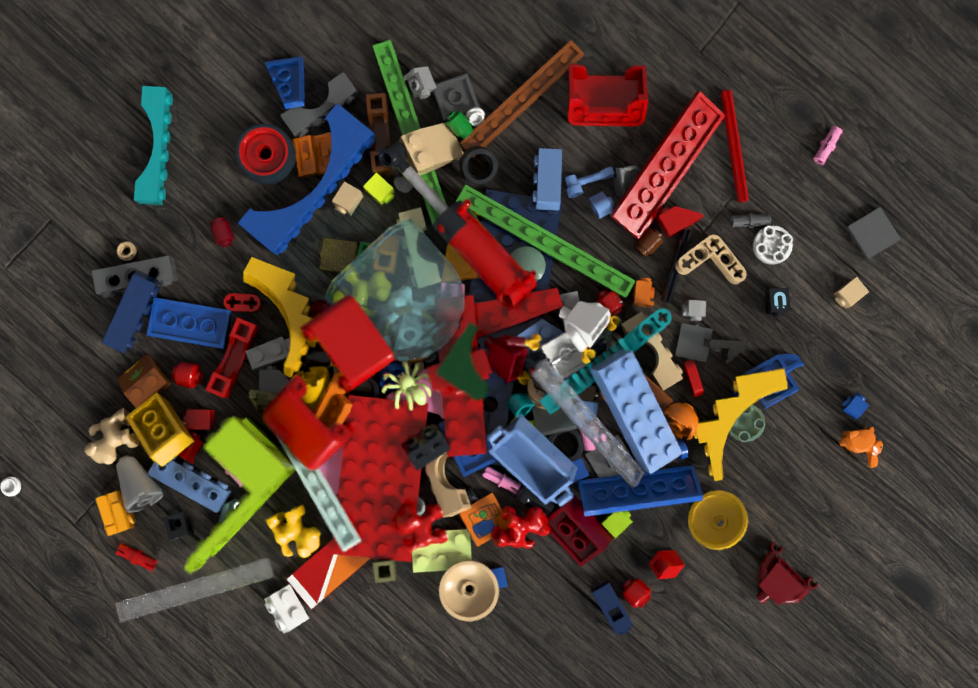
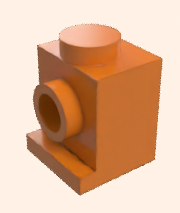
M639 278V280L635 281L632 306L650 308L654 306V302L650 301V299L654 298L655 292L651 279Z

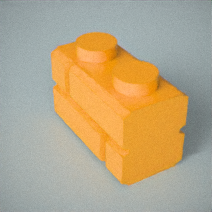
M121 490L95 498L107 536L135 527L134 513H128L124 508Z

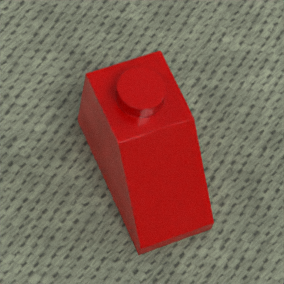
M668 206L659 211L660 215L656 220L668 239L700 221L704 216L702 213L677 206L670 209Z

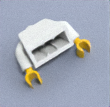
M580 301L572 310L564 306L559 313V317L565 319L567 335L578 351H582L581 360L585 364L590 362L587 355L591 359L595 358V352L587 349V346L591 347L605 327L613 331L619 323V318L617 316L611 317L609 309L604 308L598 302L586 303Z

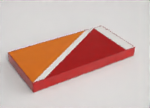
M331 540L286 580L312 610L371 558L332 554L333 540Z

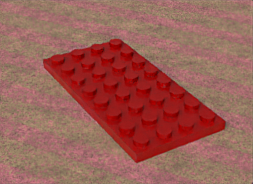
M349 395L348 400L353 405L346 417V427L353 435L343 446L338 501L362 541L348 550L342 551L334 537L332 554L411 562L412 552L405 553L402 545L403 543L409 545L413 543V532L410 534L394 532L390 524L405 503L413 504L417 511L421 469L418 471L415 469L401 444L426 428L428 403L420 405L412 402L413 410H409L408 401L399 400V408L396 409L395 400Z

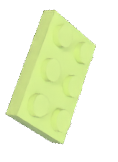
M446 530L448 536L446 543L431 544L428 547L418 548L413 551V573L446 571L458 562L472 561L471 539L468 530Z

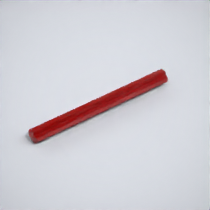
M724 90L721 92L723 112L726 115L724 118L737 201L742 203L748 201L749 197L733 95L731 90Z

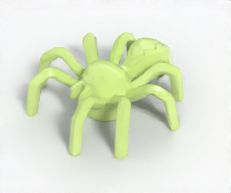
M403 360L402 366L405 368V374L402 372L401 376H397V379L392 374L385 373L383 380H387V377H390L398 385L387 384L383 387L382 393H385L388 388H399L400 390L395 394V408H399V395L404 393L408 400L409 410H413L410 394H412L416 403L423 405L426 402V395L423 389L419 387H424L427 390L428 396L431 397L430 388L424 383L416 382L423 377L427 378L430 384L431 381L429 375L424 373L414 378L419 369V363L415 364V368L410 376L408 364Z

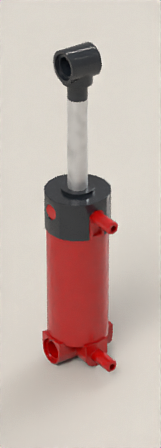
M393 142L379 151L380 162L387 168L398 169L440 214L432 227L497 295V300L504 307L511 308L536 287L535 277L537 273L534 270L530 272L528 270L525 271L482 225L476 215L469 209L471 205L470 200H459L448 207L406 161V150L401 143Z

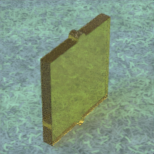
M324 238L322 252H320L321 261L319 269L346 273L349 267L355 265L357 242Z

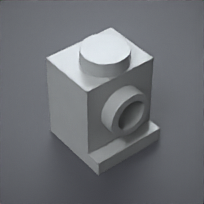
M428 67L413 68L403 77L404 81H408L414 98H427L431 95L430 92L436 88Z

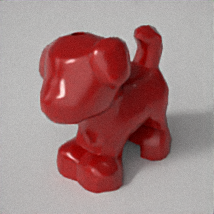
M405 503L390 524L394 532L400 534H410L413 532V543L410 545L403 543L402 545L405 553H411L418 548L428 547L431 544H443L448 541L446 530H439L437 528L431 532L432 522L443 515L439 504H428L425 507V513L418 515L413 504Z
M506 506L503 508L501 516L502 519L507 521L505 526L509 527V529L503 530L501 527L494 526L491 537L494 540L495 546L524 547L529 549L533 547L534 540H525L527 533L531 532L539 536H546L550 533V526L548 525L546 514L542 512L540 507L525 509V517H519L515 514L513 507Z

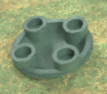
M524 246L517 248L511 253V256L525 271L528 270L530 272L534 270L537 273L535 277L536 282L541 279L545 272L546 264L540 251L533 247Z
M755 405L749 406L734 422L729 431L730 435L741 442L757 439L765 428V417L762 411Z

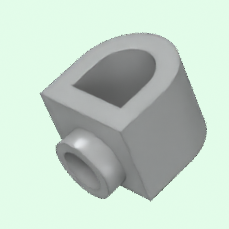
M685 301L681 309L682 316L690 317L691 321H702V317H706V301Z

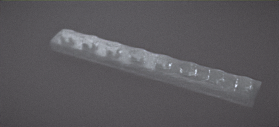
M546 359L540 361L531 375L631 488L637 486L644 474L642 468Z
M268 557L115 603L119 621L124 622L274 577L270 558Z

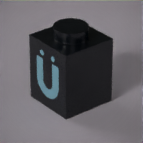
M789 287L773 288L765 291L767 314H773V317L785 316L786 312L791 311Z

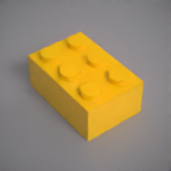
M157 392L126 416L127 421L150 458L161 466H164L194 442L169 401Z

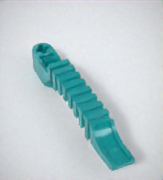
M659 309L623 339L621 338L615 346L612 345L607 352H603L600 357L595 358L584 369L582 368L577 374H573L569 380L564 381L539 402L544 406L549 415L553 414L575 398L578 393L583 392L586 387L591 386L594 381L596 382L590 368L621 349L629 350L633 353L637 351L647 341L665 329L671 322V313L667 309ZM662 317L664 321L659 322L658 318ZM642 327L648 328L649 331H650V334H649V335L644 334V333L642 332L641 328H642Z

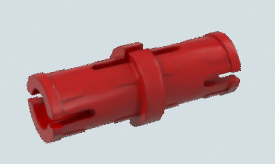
M121 543L118 547L119 551H116V555L131 561L133 565H140L151 572L156 566L154 564L158 562V560L143 554V551L135 550L124 543Z

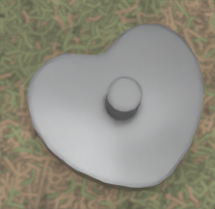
M405 176L396 177L394 180L396 189L402 193H409L414 187Z

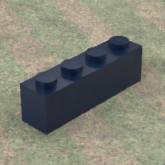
M138 270L133 274L102 344L122 353H125L128 348L132 349L136 338L133 337L136 331L140 332L144 324L141 320L144 314L148 315L152 304H149L151 298H155L160 290V287L157 286L160 280Z

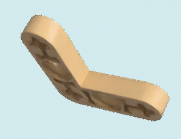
M718 235L708 236L675 263L676 271L679 274L686 275L708 258H711L732 284H739L747 275L744 267ZM714 241L716 245L711 247L710 243ZM695 250L703 253V259L696 258ZM721 255L728 257V264L721 262ZM690 259L692 263H690L687 267L683 268V263L687 262ZM738 272L739 275L735 278L734 274Z

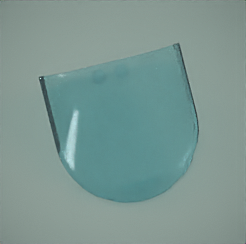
M410 218L389 227L331 281L324 297L330 306L346 295L354 297L392 350L394 360L399 361L424 358L438 351L454 335L459 326L458 322L461 313L464 310V295L459 274L449 260Z

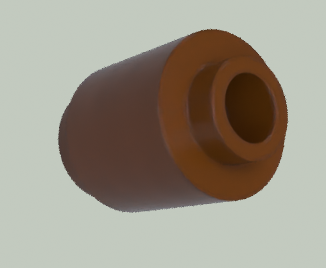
M649 229L636 242L637 245L634 248L646 258L663 243L661 239L663 236L656 229L653 231Z

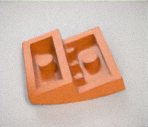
M331 132L293 139L299 177L325 174L331 155Z

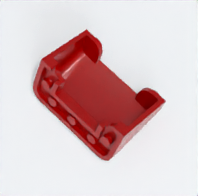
M569 64L568 122L577 126H639L644 123L648 105L646 65H633L626 69L625 76H588L585 66Z
M351 295L344 296L300 327L302 335L306 340L311 342L318 340L340 371V374L337 376V384L346 394L394 360L392 350Z
M296 375L264 409L262 420L307 469L317 470L334 456L353 434L346 426L340 423L333 424L328 429L300 400L307 392V385L299 375Z

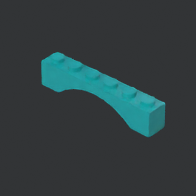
M142 86L141 106L150 119L154 144L147 167L135 181L134 201L139 204L162 205L163 200L166 198L164 181L167 180L165 163L169 159V153L166 150L167 143L170 142L168 124H171V113L169 108L173 103V96L166 87Z

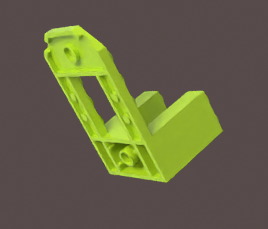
M237 417L228 418L222 423V429L217 434L213 433L206 440L208 444L204 448L252 494L249 495L247 493L239 501L241 505L238 509L235 510L233 508L225 516L227 520L222 525L218 524L210 532L212 536L203 539L196 546L197 552H194L186 560L188 563L184 567L189 573L200 569L210 556L213 557L296 471L288 455L250 418H245L244 420Z

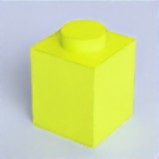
M377 173L363 186L365 191L381 206L384 203L388 204L394 197V188Z

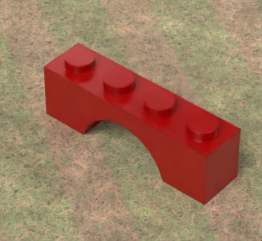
M240 318L236 319L229 335L227 351L220 365L213 372L206 391L229 399L247 358L245 351L251 349L260 327Z

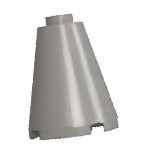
M127 455L118 460L116 468L124 508L128 513L141 511L144 509L143 506L148 503L152 506L163 497L162 489L148 475L147 471L135 457Z

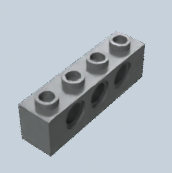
M168 255L93 270L92 276L95 292L103 296V298L114 297L115 293L119 292L124 294L133 274L137 270L151 276L152 271L157 269L158 276L155 279L160 280L158 285H172V282L178 281L174 258ZM116 277H119V284L117 286H114L113 280Z

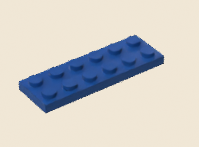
M694 465L656 470L652 474L639 472L578 481L584 516L703 501V493Z

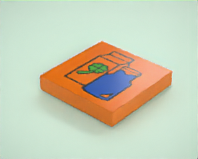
M493 493L471 504L470 509L459 513L476 547L492 539L491 533L494 526L501 527L503 530L509 529V527L505 526L507 521L502 519V509Z

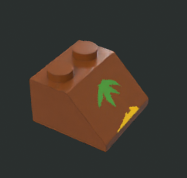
M146 354L117 379L123 393L136 408L156 392L161 394L173 384L149 354Z

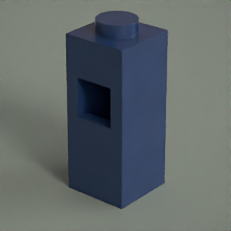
M606 581L592 589L593 596L615 634L620 633V635L629 632L633 623L610 583Z

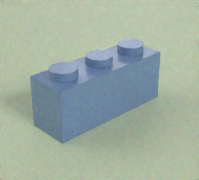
M539 148L538 156H534V167L538 168L537 173H534L533 185H537V191L533 190V202H536V210L559 211L561 203L562 149Z

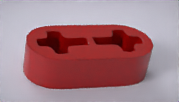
M231 293L224 298V306L233 312L254 313L261 309L262 301L253 294ZM233 297H235L236 301H241V304H235L234 308L229 304ZM254 298L257 305H254L253 309H251V306L245 305V302H251Z
M693 359L683 362V369L692 396L703 395L704 391Z

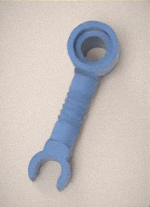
M613 167L605 168L597 173L578 179L576 175L566 177L568 197L574 198L583 194L582 185L614 177Z

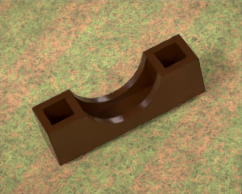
M385 93L366 94L369 128L376 136L375 142L371 146L372 172L379 175H392L393 168L385 167L379 159V151L391 144L387 97Z

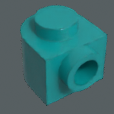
M524 393L511 395L507 402V407L516 418L519 415L525 418L535 405L528 395Z

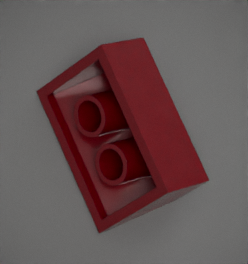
M573 494V498L563 506L559 505L547 517L550 534L580 567L603 552L614 539L612 534L594 515L584 516L582 502L575 494Z

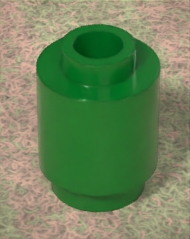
M453 110L447 115L446 118L448 120L446 124L457 137L463 140L473 132L472 124L460 110L457 112Z

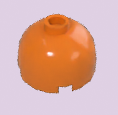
M672 403L668 405L662 413L673 435L680 439L683 436L688 437L687 440L692 439L698 427V417L694 408L688 403Z

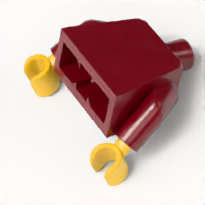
M534 334L530 339L502 335L494 339L492 336H489L484 341V346L489 349L488 360L490 366L506 383L518 379L522 385H527L531 378L529 377L530 374L523 370L528 351L525 345H528L532 350L538 349L541 343L536 342L540 341L541 336Z

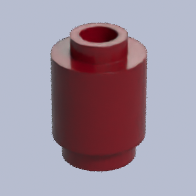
M225 217L212 220L210 222V230L216 245H221L222 248L232 245L235 237L229 222L226 221Z

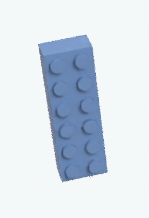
M621 349L590 368L642 471L652 474L683 454L632 351Z

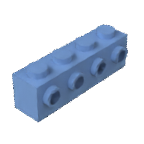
M177 456L164 466L154 461L148 472L149 476L216 513L221 511L223 504H225L232 490L228 489V484L220 480L216 482L210 479L211 475L204 471L199 473L194 470L195 466L186 461L181 463L176 460Z

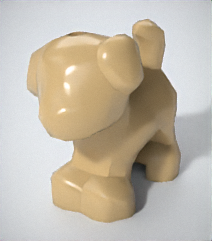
M125 408L117 411L111 417L102 419L99 424L89 428L90 436H94L98 431L103 433L101 440L88 443L84 449L85 453L91 456L96 463H105L107 465L113 463L118 456L115 448L122 444H126L129 448L139 445V439L135 433L130 434L129 429L121 431L124 425L131 426L126 419L130 412Z

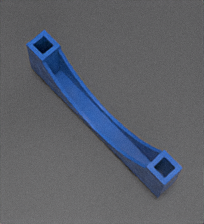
M338 103L325 117L329 122L331 130V155L327 170L317 187L301 201L283 209L262 212L254 211L250 208L238 222L240 226L276 255L283 253L287 249L289 241L297 237L300 233V228L313 217V212L325 203V198L328 194L336 190L338 182L349 174L353 164L358 163L362 158V153L375 142V134Z

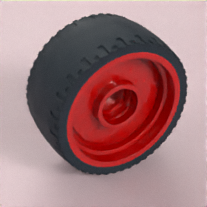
M258 124L251 126L243 132L236 144L235 153L240 169L248 178L257 183L265 185L276 184L286 179L293 171L296 161L294 144L282 129L274 125ZM266 152H271V157L264 160L263 155Z

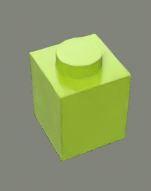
M628 511L609 513L600 523L616 538L632 523L629 518L632 515Z

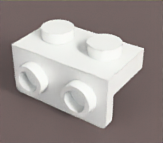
M290 584L265 598L266 609L269 613L273 614L276 619L275 624L277 628L283 633L291 631L309 619Z

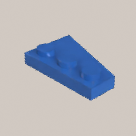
M295 57L265 62L285 109L305 106L303 58Z

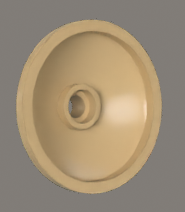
M462 561L454 564L445 572L440 582L439 595L443 607L450 615L463 621H475L485 617L493 610L498 600L499 586L494 573L486 565L477 561ZM468 585L473 587V590L470 592L466 590Z

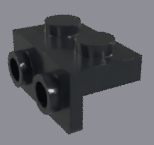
M435 424L424 428L421 432L408 438L401 444L417 471L451 450Z

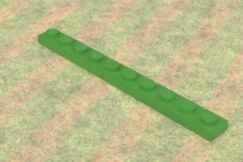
M391 40L373 45L402 135L421 129ZM435 170L421 175L422 179L445 202ZM424 198L433 225L440 214Z
M465 185L456 202L459 200L464 201L465 199L470 200L471 205L469 209L473 213L605 288L616 292L621 297L626 298L635 280Z

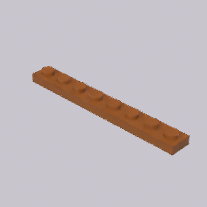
M572 40L568 42L477 126L468 137L460 142V146L465 151L474 146L486 147L568 71L569 64H576L584 56V53Z

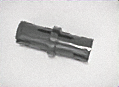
M747 213V215L730 216L732 228H753L754 226H770L771 224L770 213Z

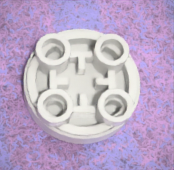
M767 226L761 229L754 237V254L765 264H779L789 257L792 251L793 238L785 229L779 226Z

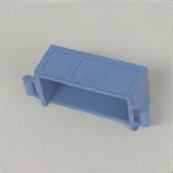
M519 415L505 429L498 426L487 436L491 442L488 452L545 505L552 501L563 506L573 498V494L568 486L573 483L578 467L522 415ZM563 490L566 491V493L562 495L559 499L555 498Z

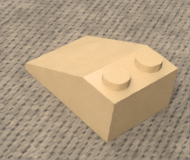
M446 123L415 130L401 136L398 141L406 150V161L420 176L459 160L464 153L454 132Z

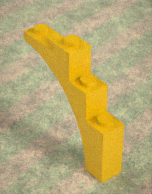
M251 257L243 272V280L269 297L284 317L290 334V351L284 365V375L292 377L294 371L298 372L302 361L300 359L302 355L307 354L310 346L315 348L318 340L315 342L306 340L300 329L302 325L312 319L308 317L311 309L309 298L294 292L297 285L294 273Z
M785 368L736 376V381H733L735 393L739 392V396L717 399L716 404H713L715 416H719V419L698 422L694 437L699 440V443L707 442L708 444L705 445L706 457H710L711 464L708 465L709 475L714 477V481L723 479V450L728 433L734 422L745 409L757 400L773 392L788 389Z

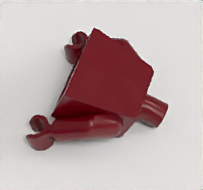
M773 542L769 545L770 552L766 554L760 565L758 577L759 587L762 590L756 594V597L763 604L770 599L777 605L798 603L810 592L809 589H816L818 583L814 582L810 586V580L813 577L807 576L803 580L780 556L776 557V554L782 552L783 547L780 546L778 551H775L774 545L776 542Z

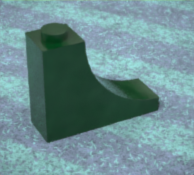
M469 322L436 374L476 401H479L480 398L484 400L490 389L487 388L489 384L479 375L473 363L472 342L478 327Z

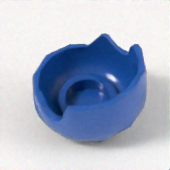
M391 362L379 371L378 379L381 388L387 384L398 385L390 377H387V380H383V376L385 373H390L398 379L397 376H401L402 372L405 374V368L401 363ZM388 388L386 390L394 391L397 388Z

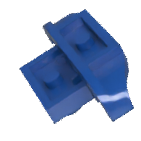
M778 354L745 372L744 375L785 368L788 389L773 392L759 399L764 409H767L799 391V387L790 373L795 368L804 366V363L798 355ZM734 390L732 395L739 396V392L735 393Z

